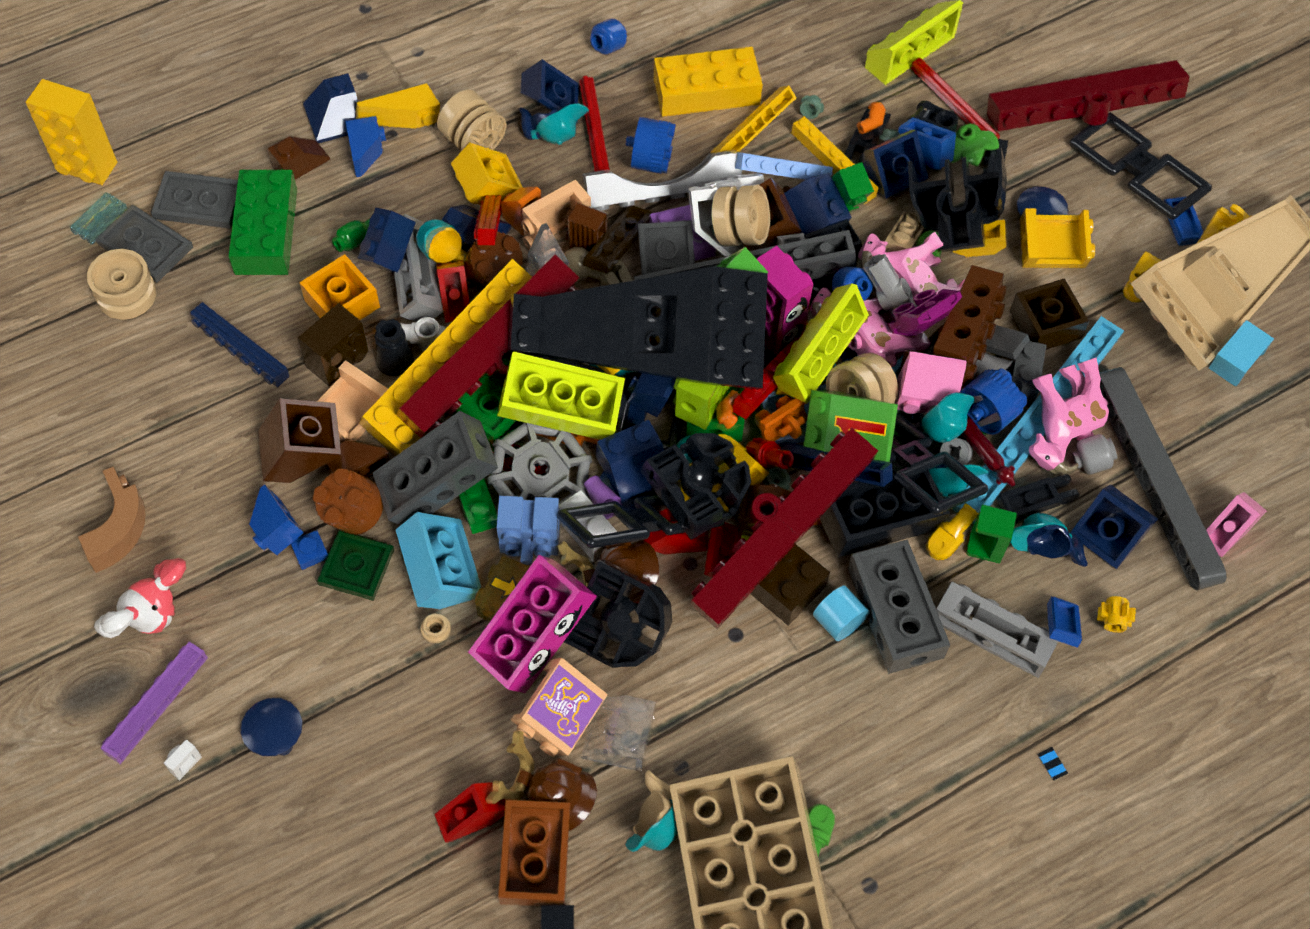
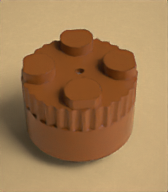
M337 469L322 481L321 486L316 487L314 490L313 501L316 502V511L320 519L343 532L354 535L365 533L381 517L384 506L376 483L352 470Z

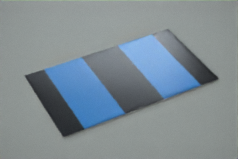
M1053 747L1038 753L1053 781L1068 774Z

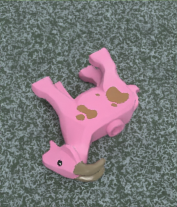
M935 232L929 235L924 240V243L917 247L892 252H885L888 242L881 241L876 234H870L859 251L856 262L857 268H863L864 264L878 254H885L899 278H904L909 284L913 301L918 293L929 289H934L936 294L942 289L960 291L965 281L963 280L959 285H957L954 279H949L945 284L937 282L931 267L939 265L942 261L939 257L934 256L932 252L942 247L943 243Z
M822 288L813 299L807 315V324L817 315L825 298L831 295L827 288ZM878 298L863 301L869 316L848 344L849 348L855 350L857 355L875 353L883 357L891 367H894L897 363V358L904 354L905 349L923 351L930 347L931 342L924 332L914 337L893 334L887 324L895 321L890 311H885L882 308Z
M1097 358L1078 363L1080 368L1078 371L1075 364L1059 369L1062 376L1068 379L1072 386V397L1064 400L1055 389L1052 374L1032 379L1034 386L1041 392L1042 423L1046 441L1041 433L1036 434V442L1029 446V453L1042 468L1054 476L1071 474L1079 466L1078 463H1073L1069 466L1064 464L1066 449L1071 439L1076 437L1077 441L1093 436L1092 430L1104 426L1108 419L1109 410L1107 405L1109 404L1101 394V378Z

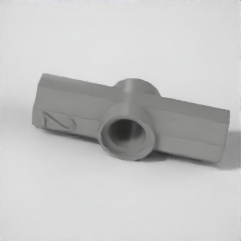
M878 254L864 264L863 268L875 286L878 301L885 311H890L894 317L893 310L902 304L913 303L916 307L909 284L904 278H899L885 254Z

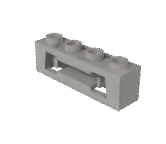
M404 214V217L416 223L398 273L394 272L399 313L401 317L415 322L424 317L435 319L443 312L436 262L429 260L423 254L416 241L417 232L425 222ZM412 288V293L408 294V298L413 300L407 304L406 291Z
M951 582L936 609L943 628L1037 678L1040 677L1058 641L1049 638V629L1038 627L1028 622L1021 614L1011 613L1003 609L996 601L989 598L984 599L962 584ZM970 614L975 615L972 620L969 619ZM1018 639L1022 640L1020 645L1016 644Z

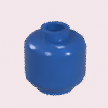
M610 18L596 24L592 28L590 41L595 50L603 55H609L625 46L627 31L620 21Z
M844 267L839 269L832 279L833 291L837 287L851 283L857 285L863 301L870 296L873 290V283L863 268Z

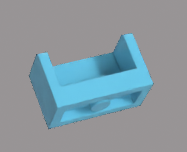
M1246 320L1218 352L1209 369L1232 385L1237 386L1250 367L1266 352L1274 338Z

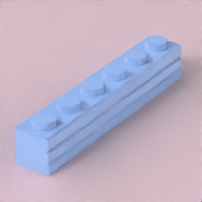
M738 152L735 166L736 169L804 180L830 173L832 176L833 167L742 152Z

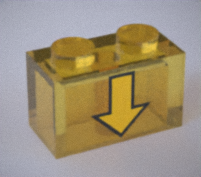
M502 555L498 564L494 563L491 566L487 577L489 581L485 588L481 587L475 596L474 604H476L478 617L491 621L530 566Z

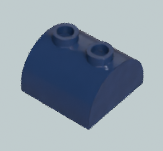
M917 130L904 132L863 153L862 162L867 175L878 186L877 194L883 198L891 197L909 188L908 161H913L919 183L929 179Z

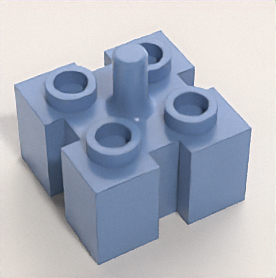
M499 496L497 534L500 553H505L512 557L521 555L520 562L523 565L532 564L533 551L537 557L538 555L544 557L558 556L557 546L559 544L560 520L557 517V512L559 511V498L535 497V500H523V497Z

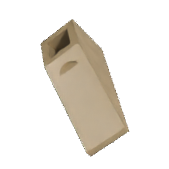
M904 211L885 240V242H888L885 252L904 250L916 246L925 228L918 221L915 212Z

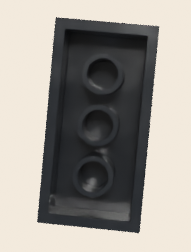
M929 470L910 478L937 502L943 499ZM892 479L884 487L863 482L851 484L820 517V520L837 557H842L933 532L942 522H945L950 512L947 510L937 515L933 514Z

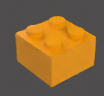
M345 254L299 282L304 301L319 318L324 316L338 303L359 320L380 308L376 288Z

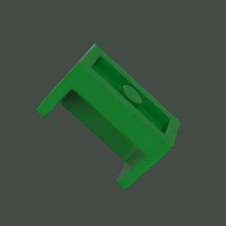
M982 504L970 532L966 554L1000 564L1012 539L1017 513Z

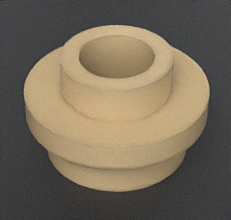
M431 614L421 623V634L430 643L443 642L450 635V622L441 614ZM435 626L441 627V631L438 633H432L431 629Z

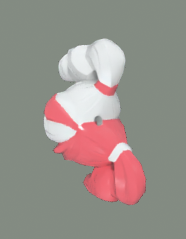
M181 558L164 560L157 564L154 568V578L142 579L132 584L120 596L117 603V612H107L95 622L94 628L96 632L105 638L118 636L128 626L145 634L162 632L171 623L172 617L175 615L170 586L182 578L186 570V561ZM152 605L156 607L155 611L152 610Z

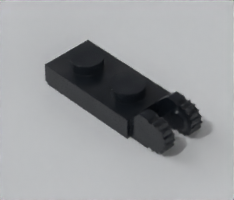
M868 107L860 121L869 118L870 109ZM885 112L882 126L865 134H860L856 128L845 156L851 160L855 151L862 154L858 162L861 163L863 153L879 144L881 140L879 139L880 134H883V130L887 128L891 114Z
M1063 474L1062 476L1051 479L1048 477L1000 493L996 500L1001 509L1017 513L1015 520L1017 521L1032 514L1041 513L1072 502L1080 494L1077 489H1071L1062 493L1057 492V489L1067 486L1072 480L1070 475Z

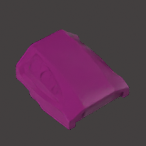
M929 289L918 293L914 297L916 307L913 303H905L893 310L895 321L889 323L892 333L903 336H915L924 332L949 315L962 298L961 292L942 289L936 294L934 289Z

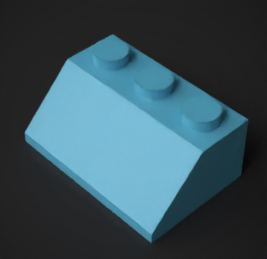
M416 512L396 529L417 607L443 609L480 598L484 595L461 519Z

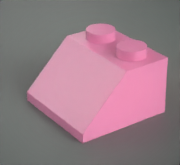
M910 351L897 377L899 386L898 399L895 404H898L897 410H902L909 414L927 412L932 405H937L945 396L952 393H960L966 369V360Z

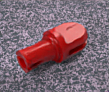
M754 438L745 447L746 452L765 469H771L775 466L788 469L794 461L793 454L790 451L781 450L780 446L771 440Z

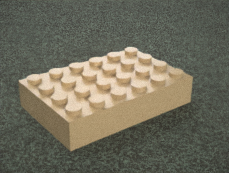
M793 756L670 785L695 929H833L800 771Z

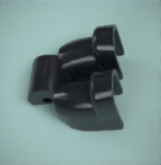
M997 148L999 172L971 175L967 158L962 157L965 203L963 207L959 208L953 207L954 176L949 159L945 160V179L922 183L918 181L913 161H908L909 191L917 219L924 228L939 231V239L943 243V246L940 247L941 252L985 247L984 224L992 223L1000 218L1006 201L1007 173L1002 148Z

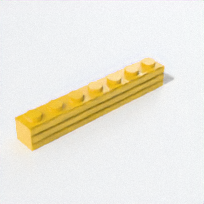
M789 85L779 87L710 153L730 150L740 152L786 107L797 99Z
M805 116L793 123L791 134L825 166L833 167V174L841 169L855 165ZM871 180L874 192L867 197V202L874 199L878 192V186Z

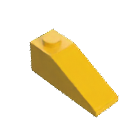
M427 83L357 102L356 119L376 116L378 126L416 129L437 123L440 113V103Z

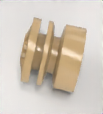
M469 89L451 97L443 106L437 120L438 130L452 143H455V146L460 151L469 143L494 150L504 137L507 128L504 117L492 106H489L478 93Z

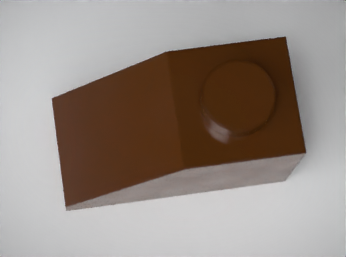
M289 136L268 148L273 169L293 170L295 180L330 160L329 155L316 140Z
M346 440L340 443V457L325 464V467L329 474L334 473L337 469H348L366 478H370L373 476V472L390 461L386 448Z

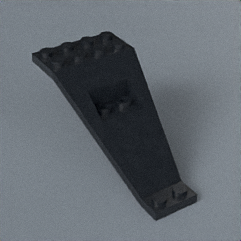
M712 266L543 297L512 294L508 352L540 355L701 384L761 389L763 388L768 273ZM651 308L657 310V317L652 316ZM650 336L656 339L655 346L650 344Z

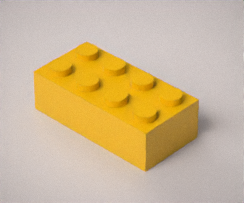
M753 46L654 58L653 79L662 117L755 106L761 103L763 84Z
M41 79L25 103L56 171L63 175L78 177L87 183L93 182L103 185L118 162L91 95Z

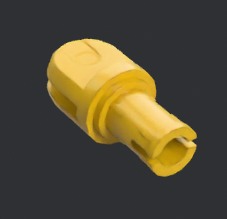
M964 503L963 507L950 522H942L928 538L926 543L928 554L936 560H946L952 556L964 542L963 533L975 520L978 512L967 503Z

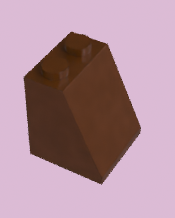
M279 398L258 430L264 482L292 483L341 455L335 403Z

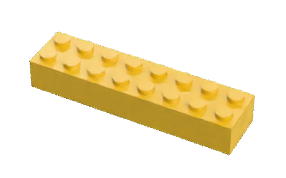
M512 259L362 416L359 424L395 456L421 439L396 415L399 408L532 276Z

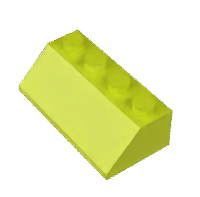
M961 0L937 3L930 9H925L920 16L906 22L901 29L895 33H890L885 40L879 44L872 45L866 54L865 68L884 85L911 68L914 60L918 58L924 59L955 37L963 2Z
M851 283L837 287L829 297L825 298L817 315L808 322L805 332L799 340L793 343L790 353L775 370L773 378L780 391L806 404L809 402L811 390L818 389L869 316L857 285Z
M512 352L497 416L601 440L615 433L625 378Z

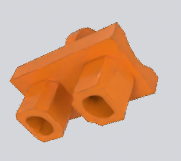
M785 395L777 401V410L772 414L764 409L755 415L756 424L762 431L763 439L775 442L788 434L794 439L802 435L800 426L805 424L808 418L804 409L805 403Z

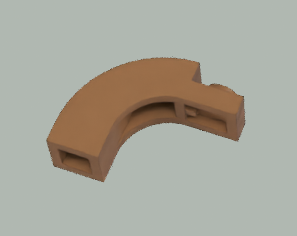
M114 466L102 471L114 497V509L111 516L100 527L78 537L85 555L96 573L123 559L138 542L145 524V506L136 485L130 486L124 474L118 476Z

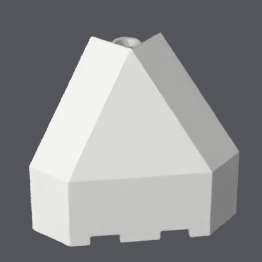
M761 173L728 177V180L706 183L705 187L688 188L693 230L725 257L744 248V245L742 243L739 246L724 247L720 245L712 234V203L714 195L718 188L736 186L740 188L744 185H759L764 182V176Z

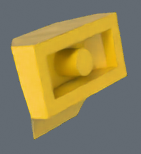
M1005 219L984 224L985 247L955 250L953 253L965 257L994 255L1006 248Z

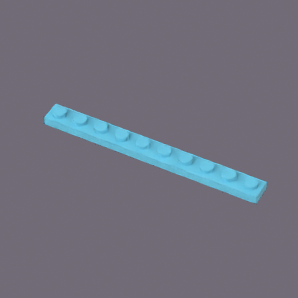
M1101 316L1060 369L1075 364L1078 371L1080 370L1078 363L1092 358H1097L1099 366L1120 339L1124 330ZM1058 371L1053 377L1055 389L1064 400L1072 397V386L1070 381ZM1041 394L997 449L1004 459L1005 466L1009 467L1012 465L1015 467L1014 475L1029 457V446L1036 442V434L1041 433L1043 437L1045 436L1042 423ZM986 464L984 468H987L989 473L977 477L987 484V493L965 502L977 512H979L982 504L991 506L1007 485V483L997 484V472L990 470ZM964 503L952 508V510L958 513Z

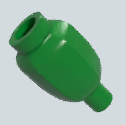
M370 219L365 222L354 220L340 227L332 239L336 250L339 252H349L359 247L366 236Z

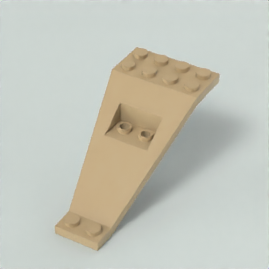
M1289 195L1283 201L1155 264L1130 284L1134 287L1133 291L1137 298L1148 305L1152 317L1157 322H1161L1166 328L1169 339L1174 344H1178L1184 351V357L1187 362L1195 366L1199 371L1216 357L1218 352L1242 324L1252 317L1309 252L1310 218L1292 195Z

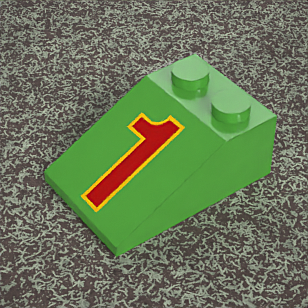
M811 390L804 446L829 452L833 448L830 445L832 440L841 431L846 434L853 428L878 450L874 460L890 462L898 404L838 391Z

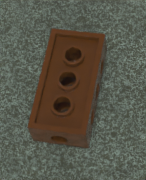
M974 265L971 266L960 289L962 298L949 313L933 350V355L966 360L961 390L967 385L968 381H973L976 376L977 360H983L987 348L985 342L987 339H992L996 328L994 322L996 319L1000 320L1003 315L1005 304L1001 302L1005 297L1007 286L1003 285V273Z

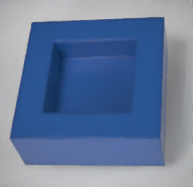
M318 530L301 536L291 543L301 570L325 561L328 556Z

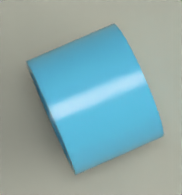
M841 586L830 593L817 606L813 617L835 641H841L864 622L869 614V610L846 586Z

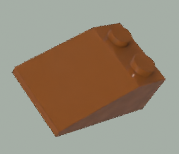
M506 800L498 895L500 905H565L570 803Z

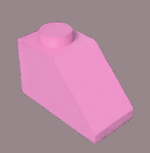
M1245 492L1237 495L1206 529L1220 557H1223L1267 512Z

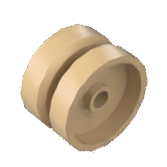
M753 184L744 185L740 188L736 186L718 188L712 203V223L715 236L720 245L731 247L739 246L743 243L749 246L761 245L765 242L770 228V209L767 195L762 186Z
M127 249L109 250L99 255L91 263L87 271V283L101 311L110 318L120 320L135 318L144 314L154 303L156 285L145 260L135 251Z
M863 353L850 361H845L830 370L826 378V391H838L894 404L898 399L899 386L896 375L890 364L883 357L875 353Z

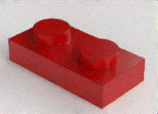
M725 522L721 527L711 528L704 575L713 578L714 575L711 571L722 559L727 562L734 555L731 550L742 536L738 532V527Z

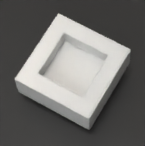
M185 740L181 745L175 746L169 752L164 764L170 773L180 781L202 756L194 745Z

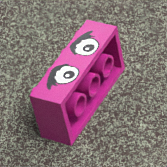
M775 246L758 257L757 260L768 271L764 348L778 355L795 337L800 339L805 331L813 282L806 272H802L794 264L789 254L784 253L778 246Z
M538 555L468 653L505 688L526 694L548 661L554 656L597 596L557 561Z

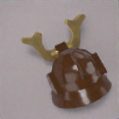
M639 540L604 546L602 554L595 561L597 566L600 560H607L638 576L639 580L643 582L657 584L659 576L658 557L654 548L645 541ZM565 541L561 542L557 546L562 555L561 563L563 565L567 563L576 564L580 571H582L584 584L587 587L595 571L592 563L586 557L574 552ZM634 585L629 594L630 600L639 603L645 590Z
M514 731L512 744L507 747V752L514 753L519 757L520 770L513 787L509 790L502 781H493V790L486 798V802L495 804L501 799L520 800L526 790L529 791L528 801L570 803L569 831L575 829L588 817L595 804L597 787L594 778L588 772L582 771L581 767L560 758L553 760L548 766L538 768L536 773L532 775L534 760L525 746L523 731Z

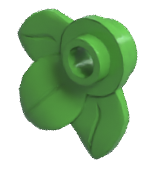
M975 124L963 125L956 132L954 158L951 163L966 157L969 164L978 166L982 160L984 150H996L999 148L997 137L991 131L980 130Z

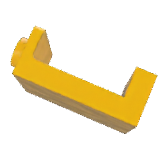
M1025 208L1019 219L1022 268H1086L1095 256V244L1091 243L1093 219L1089 218V210H1082L1080 215H1036V208Z

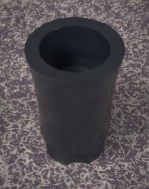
M394 319L382 320L375 328L376 366L385 375L399 376L414 363V355L408 346L405 331L401 324Z

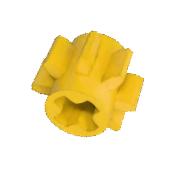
M1108 597L1106 602H1101V607H1098L1097 621H1104V629L1114 633L1125 632L1127 627H1132V622H1135L1136 608H1129V601L1124 597Z

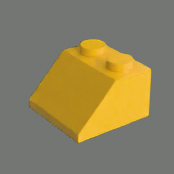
M469 143L451 162L456 173L455 176L465 192V197L472 204L481 205V200H484L486 195H501L503 201L508 194L514 193L522 187L507 155Z

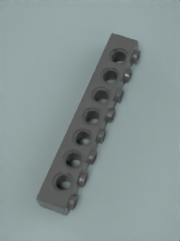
M849 230L777 245L784 253L789 254L794 264L802 272H806L811 279L835 275L839 269L844 267H856V252ZM775 246L750 251V253L757 259ZM726 257L639 275L634 278L639 280L717 266Z

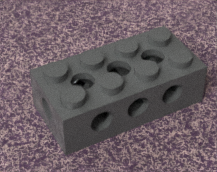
M459 411L374 471L373 476L379 489L388 521L402 525L416 512L434 513L498 469L481 421Z
M908 539L852 554L848 571L860 602L869 610L867 620L888 674L944 659L950 647V642Z

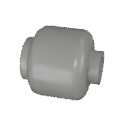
M1102 434L1079 440L1076 445L1077 451L1072 453L1074 462L1079 464L1078 469L1083 467L1084 471L1089 475L1112 468L1114 460L1117 459L1116 449L1111 438L1106 439Z

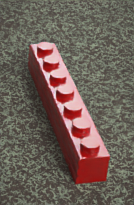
M486 195L485 199L481 200L477 224L474 229V239H477V245L495 246L502 212L501 195Z
M795 337L763 369V388H745L734 399L733 413L747 419L777 387L773 378L775 370L790 353L793 343L799 340V338Z

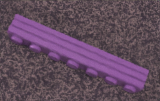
M188 642L186 646L179 650L177 657L168 663L166 670L154 680L152 687L142 694L141 700L129 710L127 717L117 724L112 735L103 741L101 750L108 757L119 764L124 761L208 659L205 652L191 642Z

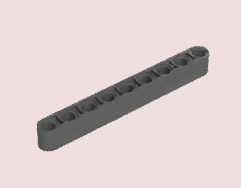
M1118 367L1099 372L1101 394L1109 404L1107 405L1109 410L1108 419L1190 586L1198 591L1225 583L1227 576L1225 567L1125 369Z

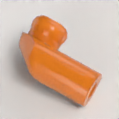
M872 102L868 106V109H870L869 118L857 123V129L860 134H865L882 126L886 109L881 102Z
M731 390L716 408L717 421L719 424L722 423L727 429L732 428L738 421L737 416L732 413L734 399L739 395L734 390Z

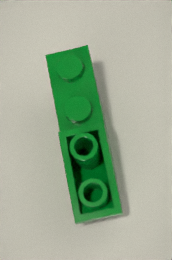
M483 478L458 496L472 534L497 527L498 515Z

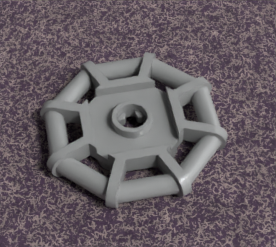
M524 422L501 439H495L493 455L498 469L493 471L487 480L488 484L492 485L500 496H514L504 482L507 480H513L522 492L520 497H523V500L527 496L533 499L535 497L552 498V496L563 489H566L571 494L562 499L559 505L580 490L588 496L584 483L588 480L590 463L593 462L592 457L587 455L571 433ZM536 434L557 438L554 442H541L540 439L536 438ZM524 436H528L529 442L519 449L511 446ZM562 440L575 458L569 459L559 446ZM505 454L513 457L511 471L502 473ZM538 463L540 466L545 464L547 466L545 470L546 475H537L534 472L536 469L534 464ZM573 466H578L576 485L569 481V470Z

